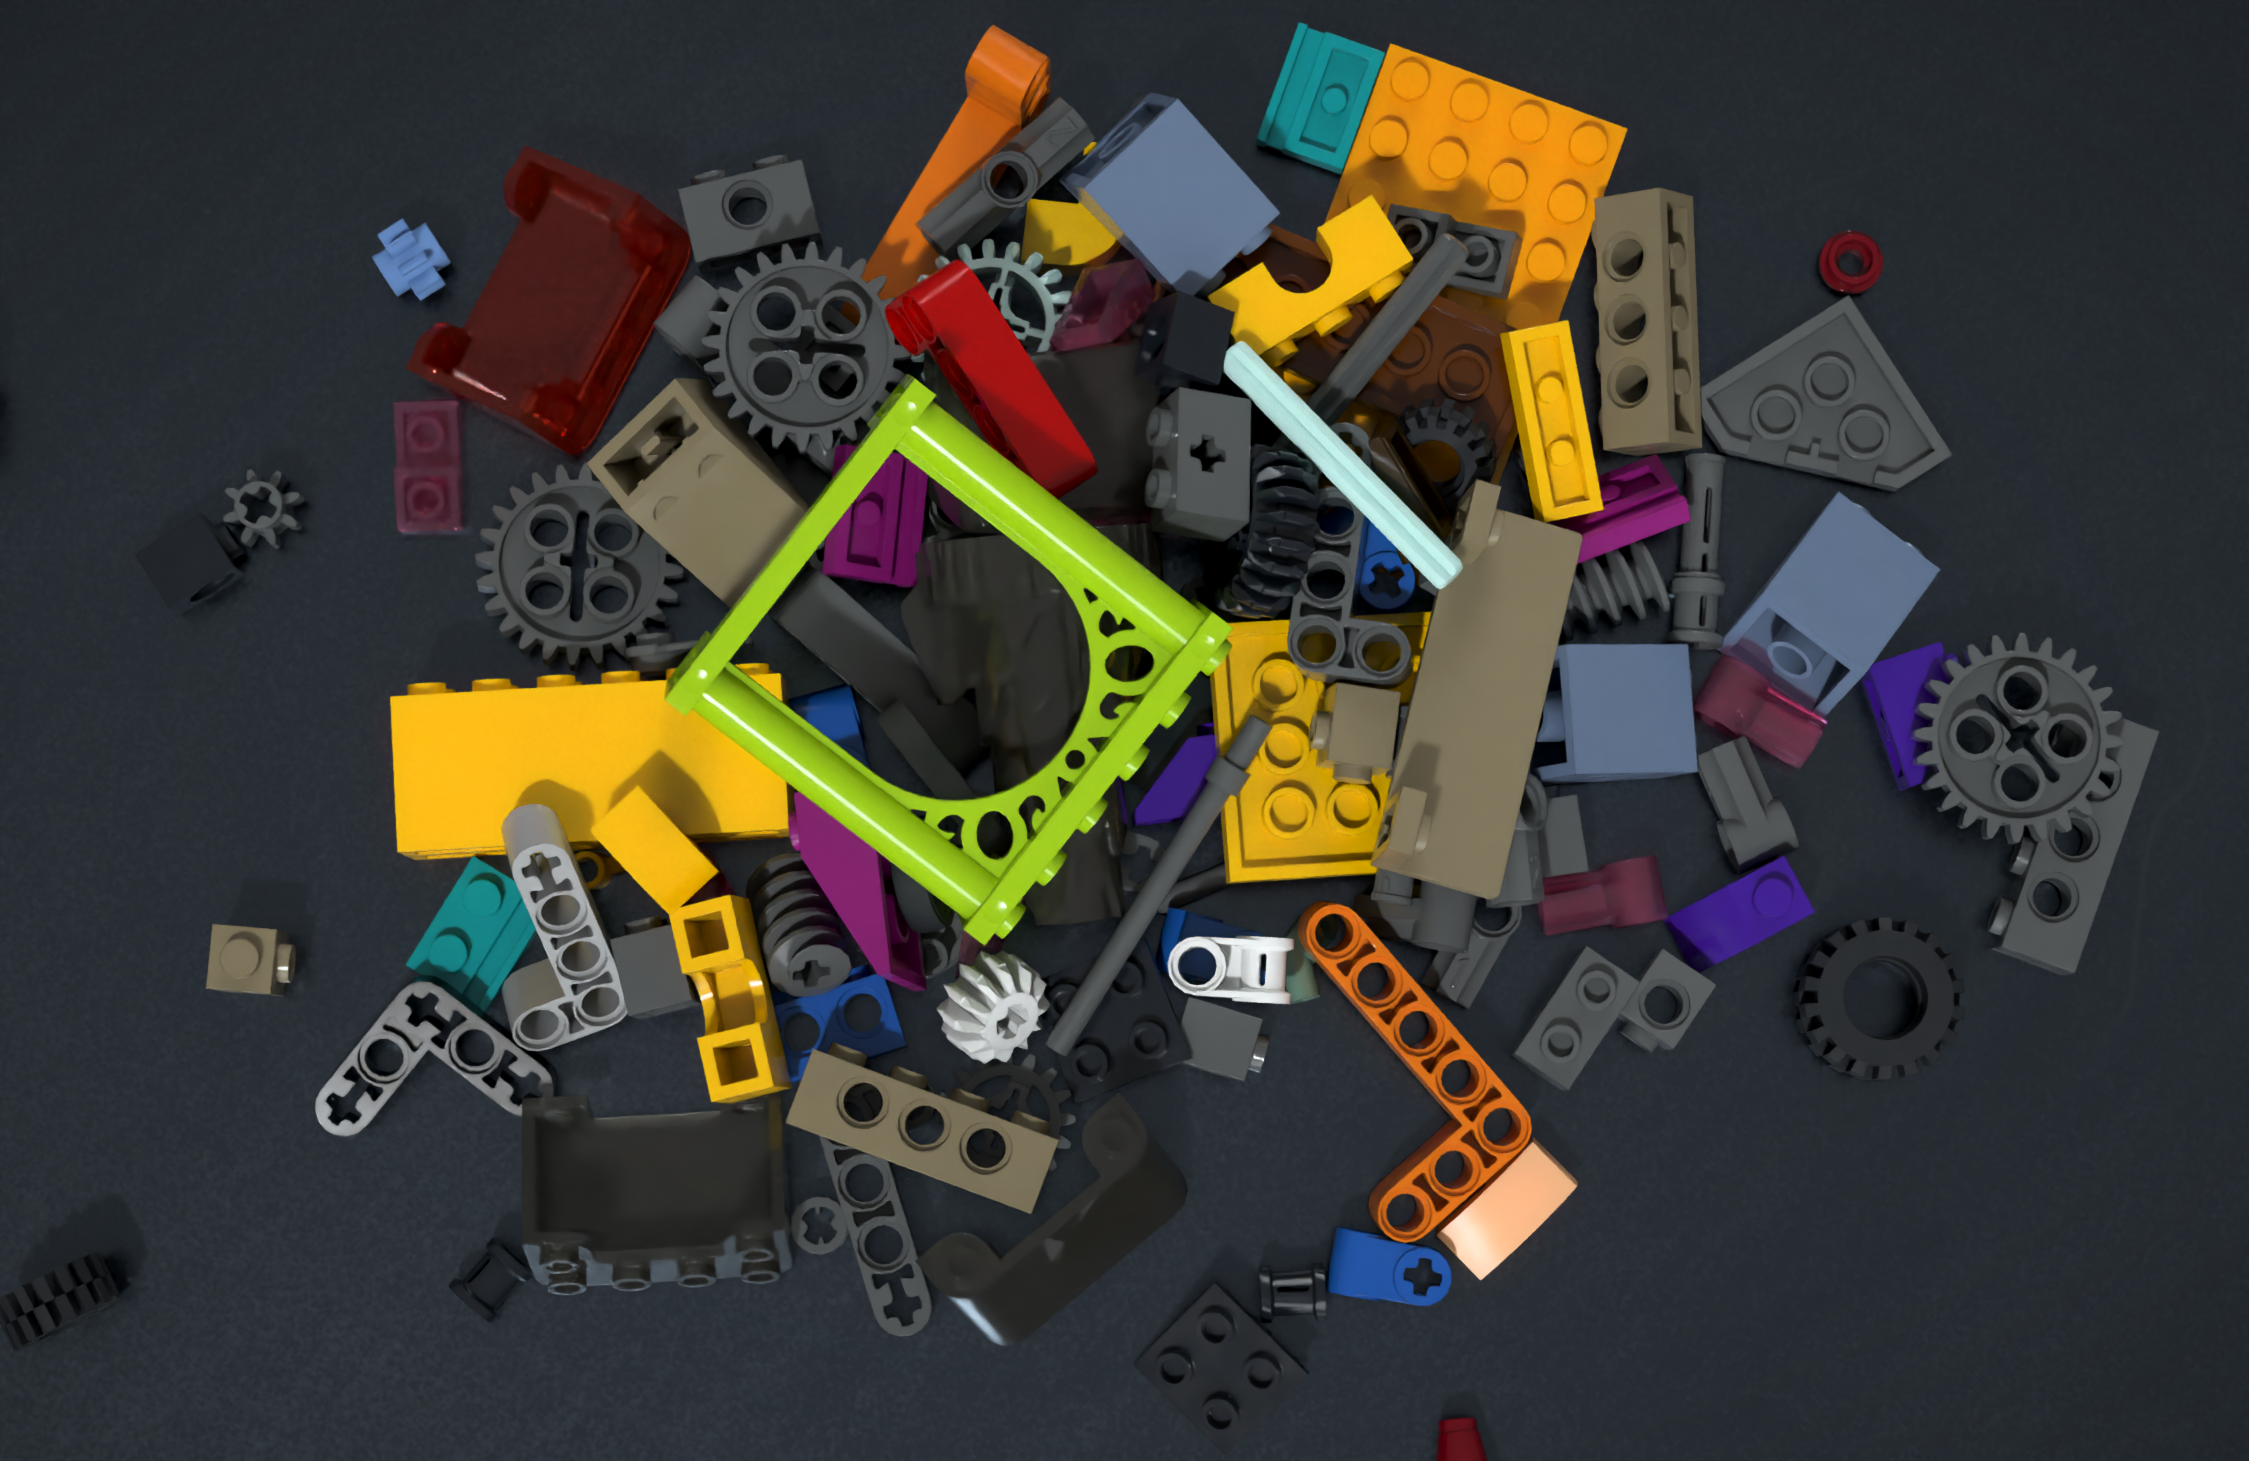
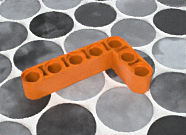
M992 25L984 34L965 70L967 99L865 267L862 279L866 283L881 275L887 278L883 290L878 295L881 301L900 296L918 284V279L922 274L930 276L938 271L935 260L940 255L924 239L915 223L970 176L982 161L991 157L1041 112L1051 92L1050 57L995 25ZM997 164L992 170L990 183L993 190L1008 165ZM844 302L840 313L857 326L860 321L859 312L851 303ZM894 338L895 344L900 345L899 341Z
M1329 900L1318 901L1307 907L1299 919L1297 926L1298 937L1303 947L1452 1118L1379 1182L1369 1197V1216L1374 1225L1395 1241L1403 1243L1414 1242L1428 1234L1524 1148L1530 1139L1532 1131L1531 1118L1523 1105L1358 914L1349 907ZM1336 913L1345 922V936L1337 946L1327 949L1322 948L1316 940V926L1321 918L1328 914ZM1379 962L1387 971L1386 986L1375 996H1363L1358 989V975L1366 965ZM1422 1011L1429 1022L1427 1035L1417 1044H1404L1399 1031L1401 1021L1411 1012ZM1454 1060H1465L1470 1067L1471 1075L1469 1082L1458 1092H1446L1441 1080L1444 1068ZM1507 1108L1512 1119L1509 1132L1499 1140H1487L1483 1129L1485 1118L1495 1109ZM1459 1151L1464 1160L1462 1173L1452 1182H1439L1435 1176L1437 1160L1446 1152ZM1400 1194L1413 1195L1416 1202V1210L1411 1220L1403 1225L1395 1226L1389 1224L1386 1211L1390 1201Z

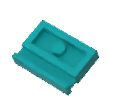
M1299 22L1259 130L1256 145L1274 148L1282 151V154L1342 175L1381 68L1385 52L1329 32H1319Z
M473 856L412 953L406 966L421 975L436 976L444 980L488 1014L502 992L504 981L515 971L537 935V930L515 880Z

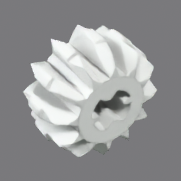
M1003 950L996 955H990L981 951L972 967L960 964V976L954 983L943 985L949 998L937 1007V1011L944 1021L941 1030L947 1035L946 1037L951 1043L964 1051L972 1059H978L984 1064L995 1058L1007 1062L1015 1047L1028 1050L1027 1038L1032 1031L1044 1029L1038 1016L1044 1013L1051 1005L1044 996L1047 984L1040 979L1039 973L1016 955L1008 954Z

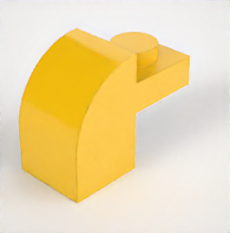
M1097 142L1090 143L1084 149V155L1087 154L1097 144ZM1030 199L1027 202L1021 265L1023 266L1034 252L1040 253L1043 256V264L1037 274L1044 275L1054 269H1058L1062 277L1087 274L1107 263L1122 245L1080 202L1076 204Z
M638 785L589 829L621 866L670 916L719 872L702 850L680 830L656 802Z

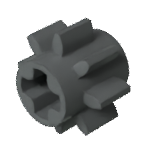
M252 469L247 470L246 478L248 484L244 485L239 491L234 488H226L225 490L226 494L234 500L235 511L227 513L223 517V521L229 526L246 525L241 535V542L251 547L256 542L258 536L261 535L266 537L270 545L278 549L281 547L279 534L283 533L288 527L293 530H301V524L293 518L292 507L304 502V497L298 492H290L285 495L281 493L286 484V476L279 471L275 472L271 476L269 483L261 481V478ZM258 500L266 503L269 500L277 508L273 517L269 518L261 515L258 518L251 511L254 502Z

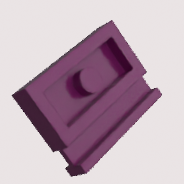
M841 445L835 447L832 479L858 446ZM892 452L826 536L822 574L873 583L894 584L899 587L917 586L928 474L904 455Z
M1657 454L1598 476L1604 510L1547 523L1578 532L1582 535L1583 539L1577 564L1689 522L1691 521L1687 500L1684 495L1680 496L1676 483Z

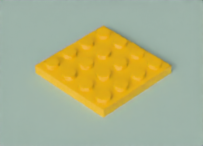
M1431 612L1356 616L1355 619L1386 622L1395 625L1405 633L1414 653V666L1411 675L1403 684L1393 689L1384 690L1401 692L1399 705L1409 706ZM1290 620L1228 623L1233 627V630L1226 637V640L1232 644V648L1221 664L1210 674L1216 756L1218 754L1225 756L1250 714L1259 717L1273 727L1246 770L1251 774L1237 797L1230 795L1221 809L1226 884L1376 874L1377 867L1370 864L1391 779L1385 777V772L1379 776L1372 775L1371 784L1341 782L1332 779L1333 769L1315 766L1317 750L1310 749L1308 745L1312 715L1315 710H1323L1325 690L1336 683L1315 681L1306 678L1298 671L1288 652L1287 637ZM1315 633L1309 636L1303 644L1302 657L1312 663H1322L1329 660L1335 652L1336 639L1326 633ZM1379 641L1368 650L1366 665L1379 672L1388 671L1399 662L1401 648L1390 641Z

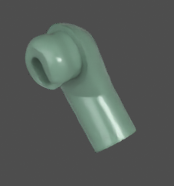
M1332 914L1321 918L1315 930L1319 946L1325 949L1334 940L1338 931L1336 919ZM1300 916L1297 917L1283 937L1294 939V949L1287 952L1285 977L1286 990L1291 994V1004L1309 1001L1321 996L1313 967L1316 961L1305 950L1298 937L1297 926Z

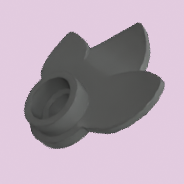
M674 633L641 634L636 636L637 646L624 649L625 660L631 661L632 671L640 672V676H665L667 669L677 668L698 640L675 643ZM748 636L743 643L754 647L753 639Z

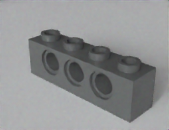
M2120 718L2106 726L2107 734L2125 739V745L2106 751L2105 757L2121 766L2119 772L2102 774L2103 783L2111 792L2103 798L2088 794L2085 796L2094 812L2090 817L2082 818L2071 810L2068 811L2071 823L2082 834L2083 842L2078 854L2069 856L2058 849L2054 840L2056 828L2050 821H2047L2048 833L2046 840L2035 842L2031 835L2030 838L2022 835L2020 842L2016 844L2008 871L2016 874L2008 898L2002 895L1999 896L1988 922L1987 931L1995 934L1991 950L2062 976L2075 973L2159 735L2157 730L2124 718ZM2058 724L2051 749L2054 753L2059 754L2058 756L2070 758L2076 751V736L2072 729L2066 725ZM2054 770L2051 778L2045 776L2052 783H2055L2058 779V775ZM2041 881L2052 883L2061 894V907L2052 917L2039 912L2033 901L2035 887Z

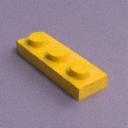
M1558 321L1500 333L1535 520L1547 523L1604 510L1569 321Z

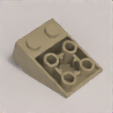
M675 378L586 464L624 512L731 609L810 507L754 437L748 436V430L739 419L731 421L728 418L729 406L722 398L715 399L712 393L714 388L707 379Z

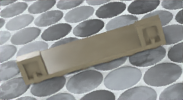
M1476 479L1457 504L1447 547L1461 560L1463 569L1449 585L1442 589L1437 588L1370 865L1493 900L1500 894L1583 538L1578 532L1497 509L1501 486Z

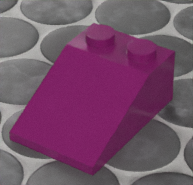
M795 792L796 812L790 813L788 819L792 845L796 851H800L801 858L876 973L914 992L927 990L921 934L911 930L902 916L895 896L890 861L802 793Z

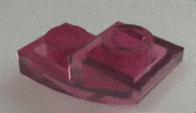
M460 398L395 401L393 403L397 466L393 469L397 532L462 529L463 474Z

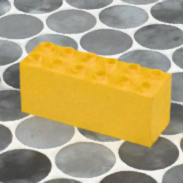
M766 663L735 665L790 707L788 699H790L789 685L781 673L774 674L773 670H769V664ZM677 668L667 669L666 680L646 681V678H640V672L615 671L602 673V684L583 685V682L576 681L574 675H548L536 678L537 688L519 689V686L511 685L510 679H482L472 681V692L455 693L454 689H446V683H416L407 685L406 696H390L397 852L414 860L507 855L501 831L503 821L511 811L528 804L545 805L556 813L573 851L606 849L589 829L637 785L656 802L695 844L790 838L788 819L790 813L796 812L795 788L691 709L685 716L664 700L666 681Z

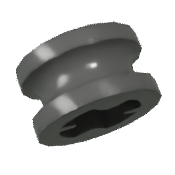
M816 1196L805 1200L796 1208L791 1217V1232L795 1242L800 1248L811 1254H825L835 1251L845 1242L849 1234L840 1203L830 1197ZM814 1207L817 1214L822 1213V1207H826L836 1215L832 1219L831 1225L837 1231V1234L829 1243L825 1242L823 1236L819 1238V1244L810 1241L805 1236L810 1225L803 1218Z

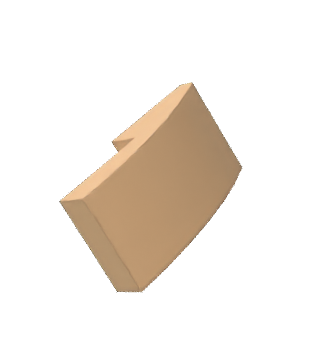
M1533 1137L1517 1155L1486 1181L1485 1186L1438 1226L1436 1236L1482 1280L1515 1251L1576 1189L1578 1181Z

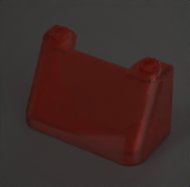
M525 145L514 166L508 171L503 187L506 207L513 215L520 219V222L464 327L461 329L447 322L437 323L418 339L414 353L405 369L425 382L565 453L574 455L585 450L599 432L654 328V321L662 313L686 268L690 257L691 243L685 229L639 193Z

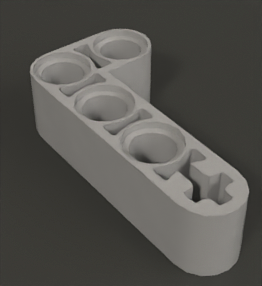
M528 804L520 806L511 811L504 819L501 827L502 837L513 878L548 958L513 972L504 981L502 995L515 1042L526 1050L543 1051L611 1027L620 1022L628 1012L610 937L558 816L545 805ZM542 851L540 855L535 857L534 853Z

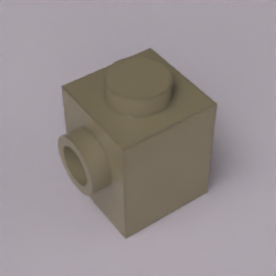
M1338 682L1326 689L1323 710L1314 711L1309 729V748L1317 750L1315 766L1333 769L1332 779L1355 784H1371L1372 775L1379 776L1391 770L1401 692Z
M212 924L206 989L284 996L285 983L292 982L296 962L295 945L289 944L290 933L278 929Z

